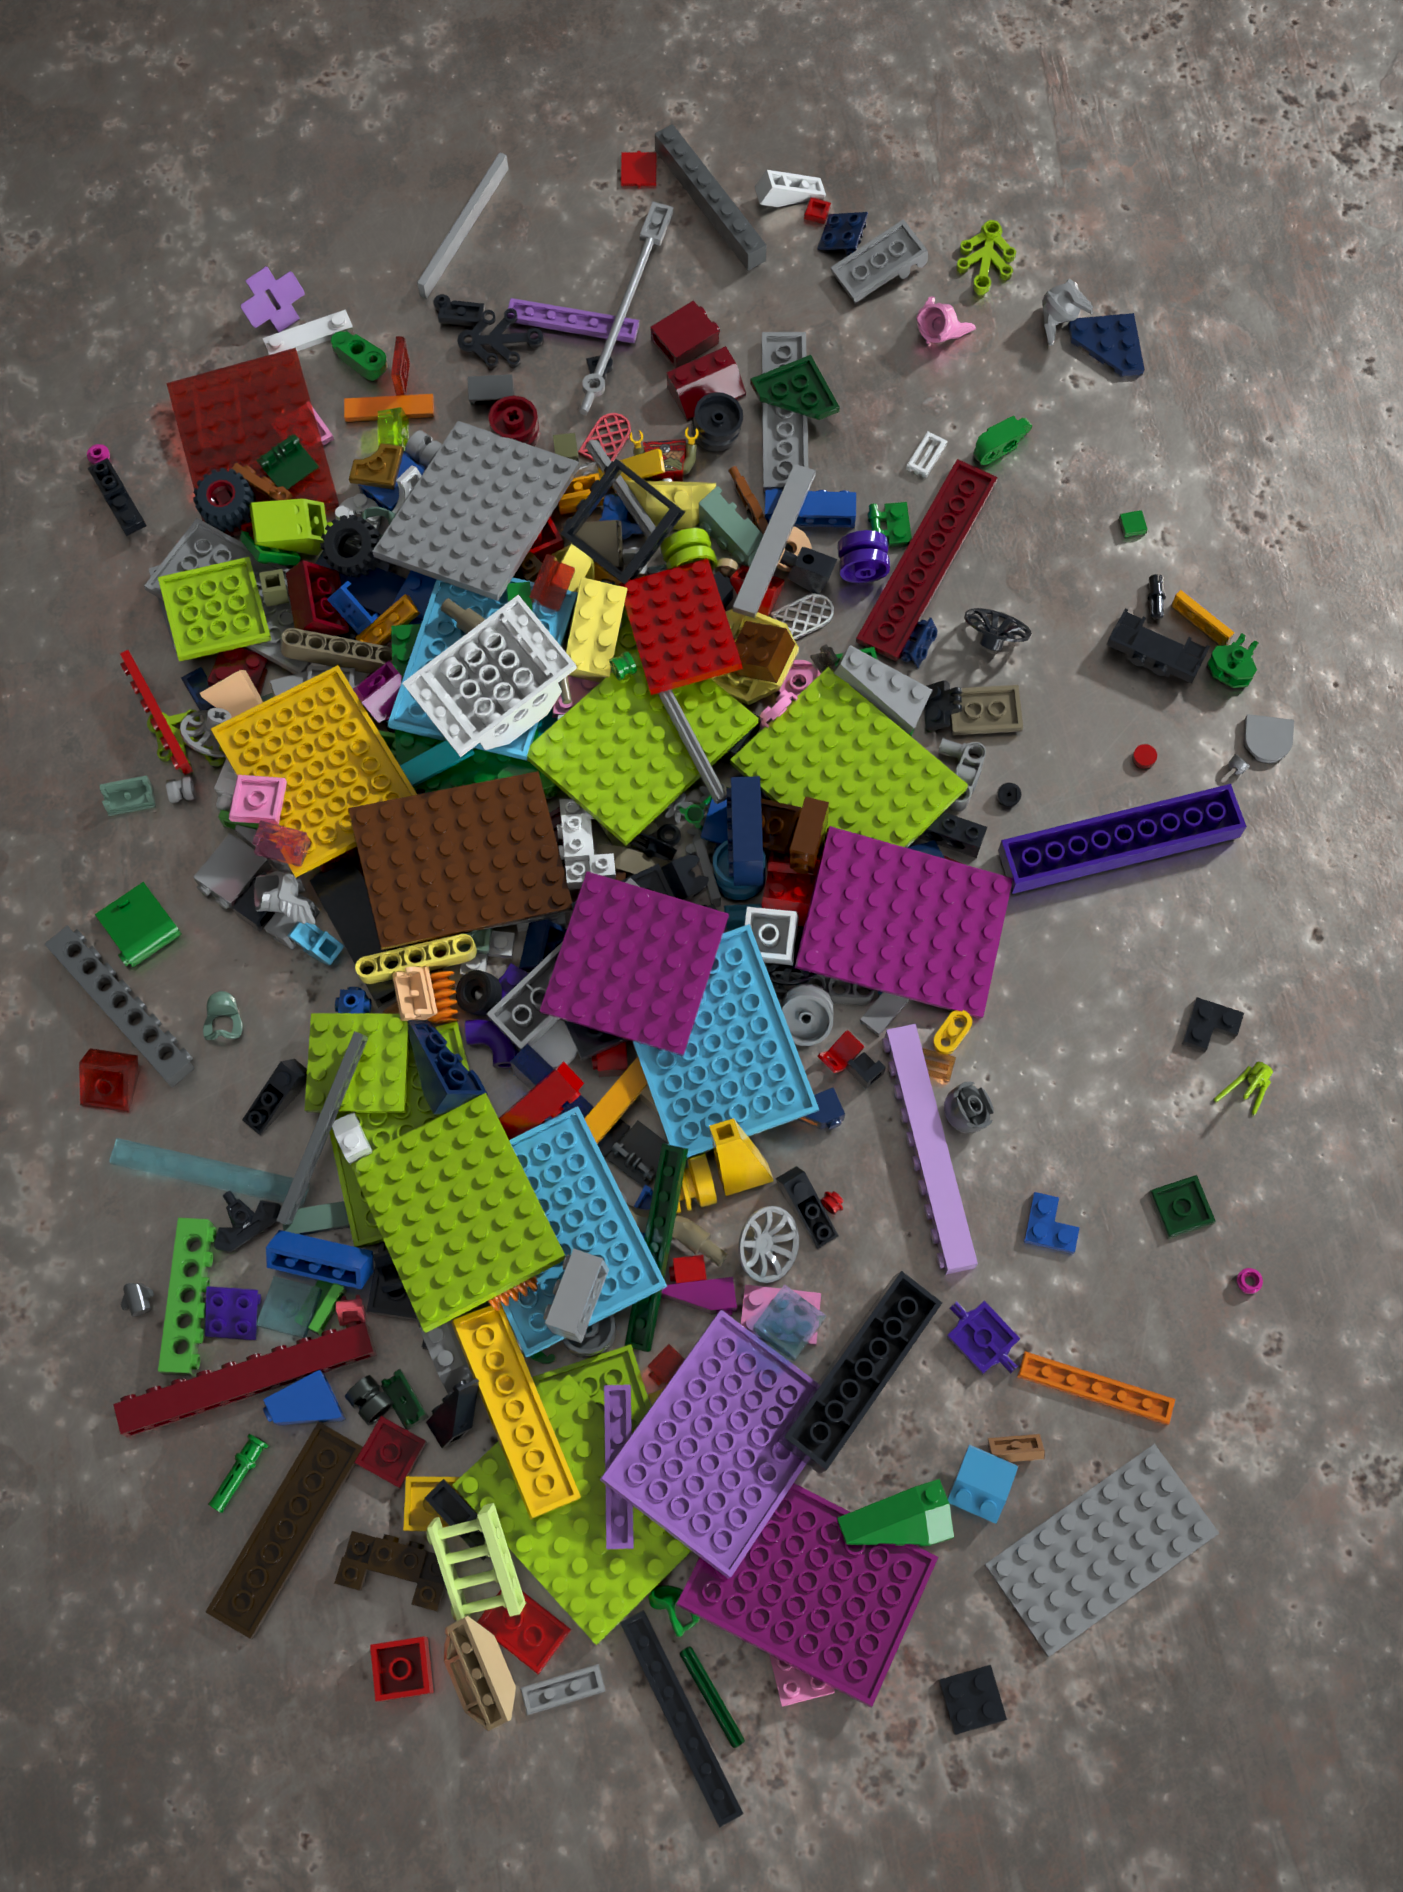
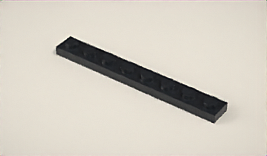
M643 1610L620 1622L720 1828L744 1813L645 1611Z

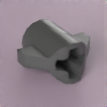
M142 1283L125 1284L123 1287L124 1296L121 1302L122 1310L129 1309L133 1317L151 1311L148 1299L154 1296L153 1290Z

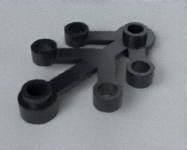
M509 308L504 312V318L489 335H481V333L488 325L495 323L496 316L492 310H485L480 322L472 330L462 331L458 336L457 342L461 350L464 352L474 351L485 361L487 367L495 368L499 363L497 355L488 353L481 345H490L507 360L510 366L516 367L520 364V355L517 352H511L503 344L527 342L530 347L538 348L543 344L544 338L542 331L538 328H531L527 333L502 334L518 319L516 310ZM509 313H513L515 317L513 319L507 318V315ZM490 314L493 316V318L491 320H486V315ZM533 333L538 334V338H537V339H531V338H530L531 334H533ZM467 337L472 338V342H471V343H465V342H464L465 338H467ZM512 356H516L518 360L516 362H511L510 358ZM491 357L496 359L493 364L488 363V359Z

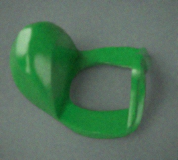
M669 1585L658 1586L651 1591L648 1598L649 1604L656 1610L667 1609L676 1636L682 1637L685 1631L698 1623L700 1617L690 1613L692 1621L681 1626L675 1614V1604L679 1600L683 1589Z

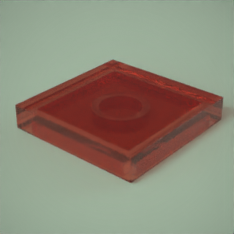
M396 336L391 371L396 396L407 394L411 363L406 340L403 336Z

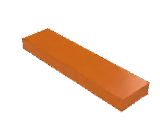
M433 394L344 398L345 422L434 417Z

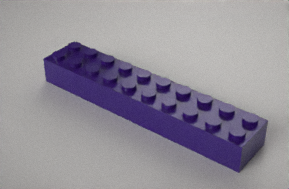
M1227 784L1001 840L998 853L1006 876L1011 877L1013 880L1011 892L1014 894L1240 838L1247 826L1232 785Z

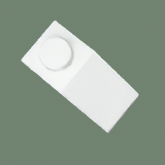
M354 1112L334 1121L332 1128L335 1137L350 1165L373 1153Z

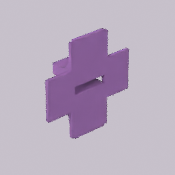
M266 266L245 280L254 295L242 303L240 308L253 327L257 328L270 319L279 333L300 319L291 304L305 294L293 272L289 271L275 280ZM267 294L269 295V297H270L271 300L273 301L274 305L272 304V302H271L270 299L268 298Z

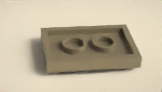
M1019 685L962 688V694L958 695L962 697V703H960L962 711L950 715L952 735L1020 732L1023 730Z

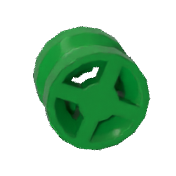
M628 651L623 652L618 658L613 657L609 659L610 667L619 681L624 679L625 675L637 672L636 664Z

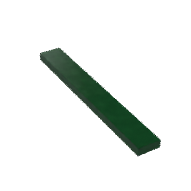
M662 1143L644 1237L663 1278H665L688 1148ZM662 1290L632 1304L624 1346L631 1344L633 1349L651 1352Z

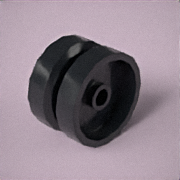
M713 392L704 395L696 405L691 424L693 437L696 435V428L699 431V436L695 441L702 448L709 451H724L731 448L738 439L743 422V409L734 397L723 392Z

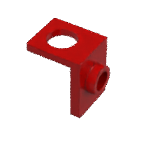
M847 1030L828 1051L819 1053L817 1056L833 1073L844 1071L847 1062L850 1059L854 1060L865 1046Z

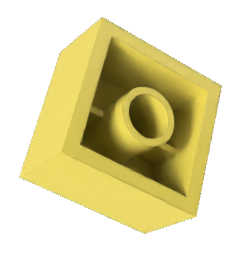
M570 544L551 554L545 566L546 571L539 577L537 583L577 592L582 577L595 580L594 560Z

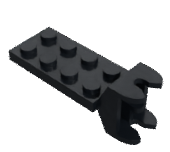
M686 855L671 861L663 867H660L658 863L621 880V882H626L631 878L641 888L686 901L704 889L708 884L709 878L700 875L695 877V873L691 870L697 865L700 858L695 855ZM576 901L571 903L572 910H574Z

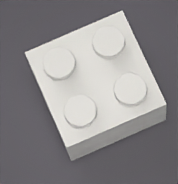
M747 907L745 925L750 924L764 963L793 966L799 919L795 911Z

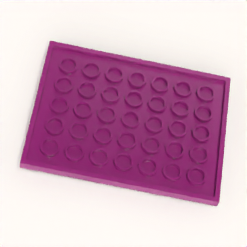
M829 826L823 844L795 968L951 1011L964 1010L970 1016L981 1019L984 1017L1013 880L1011 877Z
M793 1483L732 1577L728 1579L699 1557L676 1605L871 1708L938 1557L914 1544H905L904 1546H895V1544H845L837 1518L850 1513V1511Z

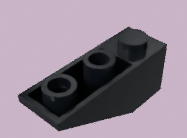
M296 1059L280 1061L242 1121L256 1133L262 1135L306 1085L307 1068Z
M796 1166L775 1178L787 1202L817 1249L839 1236L805 1171Z
M477 1378L468 1383L466 1380H463L452 1388L454 1392L446 1395L442 1399L443 1403L431 1411L433 1415L426 1421V1424L441 1448L462 1439L472 1428L479 1386Z

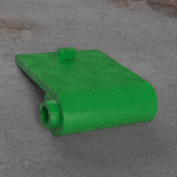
M144 882L95 914L120 949L121 953L118 956L125 966L131 964L132 967H135L182 935Z

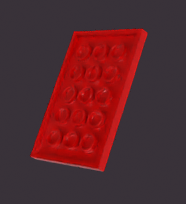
M708 558L630 580L626 584H619V586L627 588L624 604L651 695L743 669Z

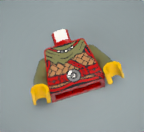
M689 427L686 428L685 436L688 438V443H686V439L643 442V446H641L643 433L639 430L640 439L638 441L633 440L632 432L629 434V440L634 443V456L655 449L662 450L665 472L651 476L650 481L683 482L684 475L689 474L696 462L697 444L695 439L699 436L697 428L694 437H689Z

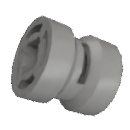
M191 776L183 777L179 781L175 779L166 780V789L170 803L179 802L180 799H195V788Z

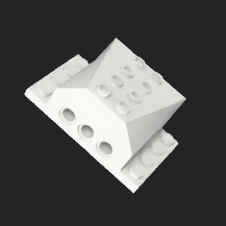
M517 595L405 680L403 685L458 755L462 757L479 743L484 750L510 744L548 715L562 693L558 682L577 669V666L522 598Z

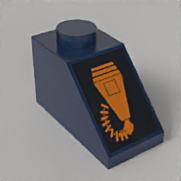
M834 1087L814 1095L819 1111L796 1119L819 1129L828 1127L830 1130L842 1124L841 1121L845 1118V1112Z

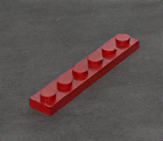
M129 650L120 653L124 661L120 665L126 676H132L133 681L130 684L136 695L141 693L144 699L140 700V703L146 713H152L153 718L149 720L155 731L161 730L163 737L159 739L166 751L171 749L173 756L170 759L175 769L181 768L184 775L193 772Z

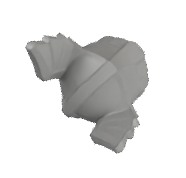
M1068 279L1064 284L1050 289L1043 297L1044 325L1049 345L1054 344L1056 325L1058 323L1076 320L1081 309L1090 314L1093 313L1091 302L1079 291L1077 283L1071 279Z
M275 871L256 877L254 884L256 911L284 913L294 922L298 921L302 924L316 923L307 900L297 898L298 893L306 891L299 877L295 878L290 871L286 873Z

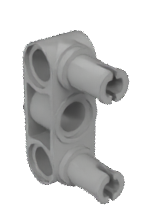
M943 738L938 752L958 758L960 762L955 774L968 784V789L961 794L965 799H956L949 806L950 809L959 812L966 809L971 795L976 788L982 771L981 768L985 759L986 749L979 742L963 743L962 745ZM976 754L979 758L973 759L969 755Z

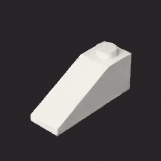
M766 170L755 186L760 205L774 207L807 202L811 197L822 199L826 196L821 178Z

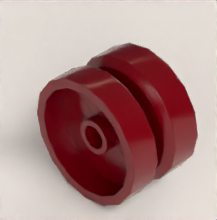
M515 395L496 401L491 407L488 416L491 432L535 447L540 437L537 409L533 403L524 397Z

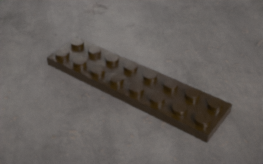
M318 1421L207 1608V1614L253 1640L353 1469L354 1462L363 1448L361 1445Z

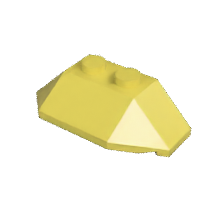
M625 480L655 527H657L669 508L635 481ZM647 481L685 511L673 528L682 530L694 528L699 523V502L716 487V483Z

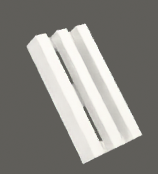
M927 431L908 462L906 470H913L916 475L920 473L922 478L926 479L945 449L947 440ZM930 439L933 440L918 466L915 465ZM937 443H940L936 452L934 453L928 465L924 469L923 466L925 465L932 451L936 447Z

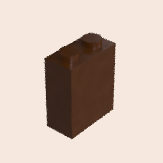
M809 797L804 799L790 848V868L794 869L797 873L814 874L828 825L829 802Z

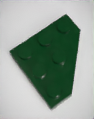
M811 355L750 379V384L761 402L817 420L840 411L839 404Z

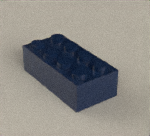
M760 776L731 777V787H726L729 877H734V886L763 885Z

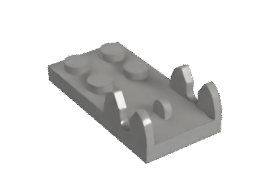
M903 219L833 265L831 272L854 303H856L897 275L902 279L907 278L912 265L916 264L918 267H924L928 260V251Z

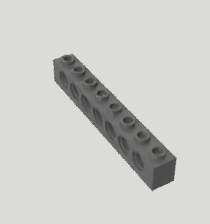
M68 925L47 941L45 946L171 1087H174L195 1069L190 1063L193 1057L184 1047L179 1050L174 1045L178 1041L169 1031L164 1033L159 1028L162 1023L153 1013L150 1016L147 1015L144 1011L147 1006L138 996L134 999L130 996L131 988L123 979L118 982L113 977L117 973L108 963L103 965L98 960L102 956L93 946L87 948L84 944L87 939L78 929L73 932ZM81 950L78 956L71 957L73 952ZM96 967L93 973L86 974L89 968ZM105 984H111L108 990L101 991ZM126 1000V1004L122 1008H116L120 1001ZM137 1017H141L140 1023L133 1026L132 1021ZM157 1034L153 1042L147 1043L149 1036ZM166 1052H172V1056L169 1059L162 1060Z

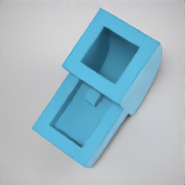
M297 922L287 935L301 946L304 952L326 965H331L344 948V945L328 932L322 931L316 925L310 923L302 924Z

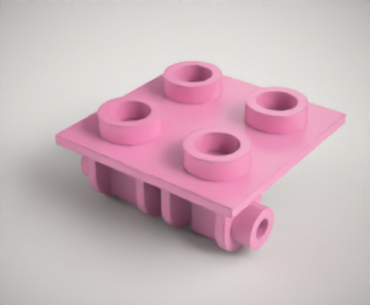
M769 1654L782 1707L835 1693L834 1688Z

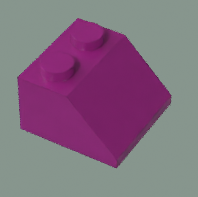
M390 660L353 688L357 697L378 723L390 718L401 686L402 676Z

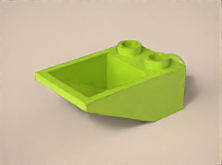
M308 499L252 502L250 504L255 545L316 556L322 551L320 548V543H324V540L321 539L322 533H327L325 529L327 525L330 527L333 525L332 522L326 521L323 502Z

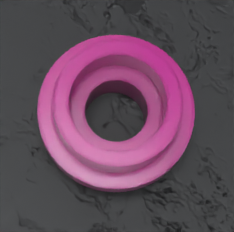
M96 444L88 449L87 458L94 465L106 458L109 459L110 452L106 446Z
M1245 1268L1237 1275V1285L1244 1293L1254 1294L1263 1285L1261 1274L1253 1268ZM1246 1277H1250L1253 1280L1252 1286L1246 1284Z

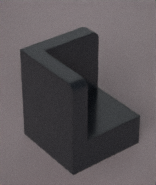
M865 1052L860 1054L854 1061L850 1059L846 1065V1069L865 1089L884 1074L886 1068L880 1060L875 1063Z

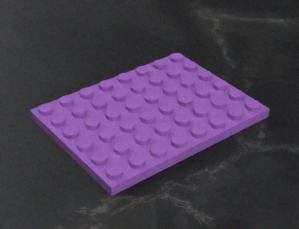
M720 1310L609 1465L600 1481L729 1579L806 1465V1463L781 1445L778 1439L818 1383L724 1311Z

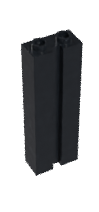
M353 858L342 860L334 868L328 871H321L313 879L309 880L355 965L364 956L401 948L394 947L381 950L365 881ZM390 961L386 968H395L398 965V961ZM365 967L362 974L372 973L374 967ZM393 979L375 984H365L378 1008L394 1000L396 997Z

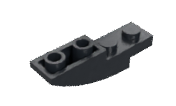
M106 458L88 467L91 476L125 535L128 536L146 527L144 519L109 459Z

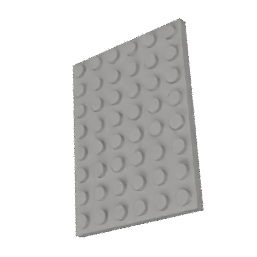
M457 421L375 546L373 555L375 558L499 601L508 583H510L580 468L579 461Z

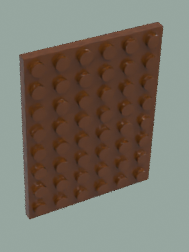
M539 771L348 808L381 950L572 910V900Z

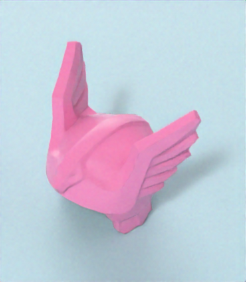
M934 296L928 297L925 305L919 310L916 317L918 329L926 339V343H940L949 339H957L976 329L972 323H960L951 305L934 304Z

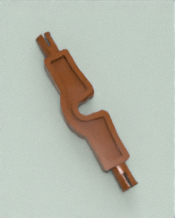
M733 466L728 472L734 481V487L745 510L751 511L752 523L764 535L768 523L761 506L751 492L744 476L740 475L737 466Z

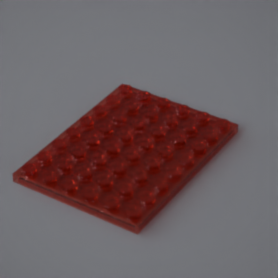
M296 348L166 383L193 488H198L197 482L199 480L203 481V475L206 473L208 475L212 474L211 470L216 469L219 472L220 468H226L229 471L235 463L242 467L247 465L256 472L258 477L262 478L265 476L271 480L256 460L260 458V455L266 454L272 447L277 446V443H281L289 435L295 434L300 440L299 443L318 464L319 468L288 489L293 496L290 500L308 499L323 502L325 511L339 507L338 496ZM251 488L255 494L256 502L272 501ZM236 527L234 532H229L226 529L223 533L235 537L241 535L242 528L239 530Z

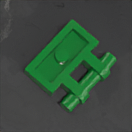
M907 502L884 504V512L878 511L877 504H870L867 516L868 521L871 523L872 531L884 534L888 540L889 548L908 547L912 536ZM881 522H886L887 530L880 528Z

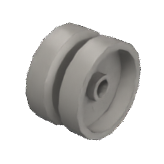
M799 984L791 987L784 994L780 1006L794 1043L800 1046H813L822 1042L830 1034L833 1027V1002L830 995L822 987L814 984Z

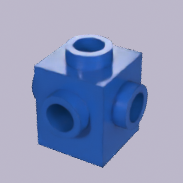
M348 987L347 990L340 989V997L335 999V1012L371 1013L372 1000L368 998L365 990L359 987Z

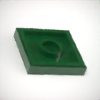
M1197 1175L1149 1191L1167 1239L1212 1225L1216 1222Z

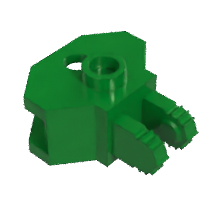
M1243 633L1231 645L1216 646L1207 662L1212 677L1232 688L1248 687L1257 671L1252 656L1259 642L1254 640L1248 649L1242 647L1241 645L1246 637ZM1224 672L1231 675V677H1225Z

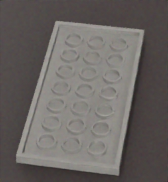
M196 518L144 585L145 590L163 600L158 581L160 576L250 557L271 641L245 647L293 674L306 672L311 662L287 658L282 655L280 649L283 631L288 628H295L286 579V572L290 569L277 563H259L243 543ZM282 569L289 603L266 607L259 573Z
M1153 1444L984 1565L1047 1657H1050L1214 1538L1219 1532L1160 1450Z

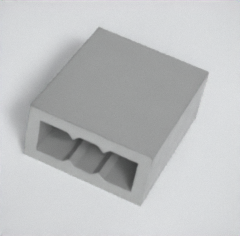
M229 833L193 878L197 882L198 886L196 888L206 896L211 894L216 897L215 901L223 908L227 909L230 907L233 909L236 899L240 895H244L250 888L251 881L256 876L261 875L263 871L268 873L272 867L267 858Z

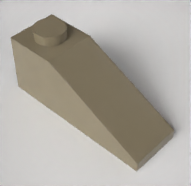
M605 844L598 845L597 855L614 853L615 871L626 872L627 878L658 863L660 867L670 863V861L657 857H647L644 853L625 847Z

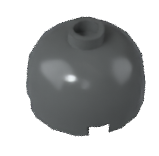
M971 1081L963 1082L951 1090L944 1102V1112L947 1120L956 1130L963 1133H974L986 1128L992 1123L990 1115L994 1113L991 1099L982 1087L977 1089L973 1086L975 1083Z

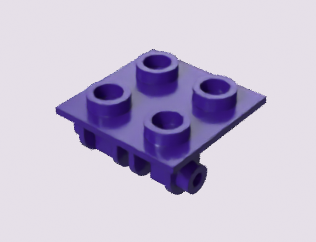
M207 1286L205 1337L256 1340L257 1305L261 1303V1294H258V1290Z

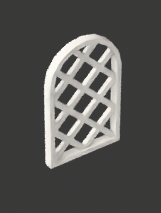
M813 593L772 612L771 617L776 620L781 618L783 623H785V620L792 621L793 626L789 630L792 635L793 632L798 633V635L793 637L795 641L827 625L833 617L834 607L826 596ZM820 598L824 600L823 605L815 603V599ZM802 603L811 605L809 612L801 610ZM799 604L798 609L793 608V606ZM813 606L821 608L820 614L812 613ZM824 609L831 610L829 617L823 615ZM788 610L797 612L795 618L787 617ZM785 611L784 616L779 615V613ZM799 613L807 615L806 621L798 619ZM810 616L818 617L817 624L809 622ZM821 618L826 619V621L820 624ZM796 623L804 624L803 631L795 629ZM807 625L813 627V628H811V629H809V630H806V629H807Z

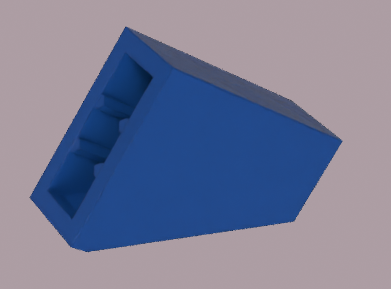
M321 1370L263 1399L266 1405L263 1411L269 1422L273 1421L278 1426L318 1423V1421L321 1423L342 1422L346 1420L331 1386Z

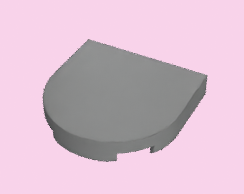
M1246 715L1244 745L1256 760L1263 763H1275L1289 753L1293 745L1294 720Z

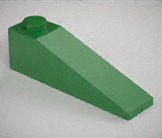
M940 1479L912 1487L837 1518L845 1544L848 1545L895 1544V1546H904L905 1544H920V1546H931L954 1538L950 1504Z

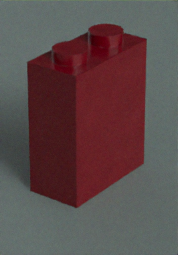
M694 300L650 327L652 342L674 368L689 363L719 344L720 329L714 321L711 322L704 308L699 307Z

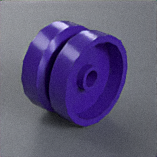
M862 530L849 533L838 541L840 576L844 580L858 584L870 583L884 578L890 572V560L887 555L888 541L884 534L878 531Z

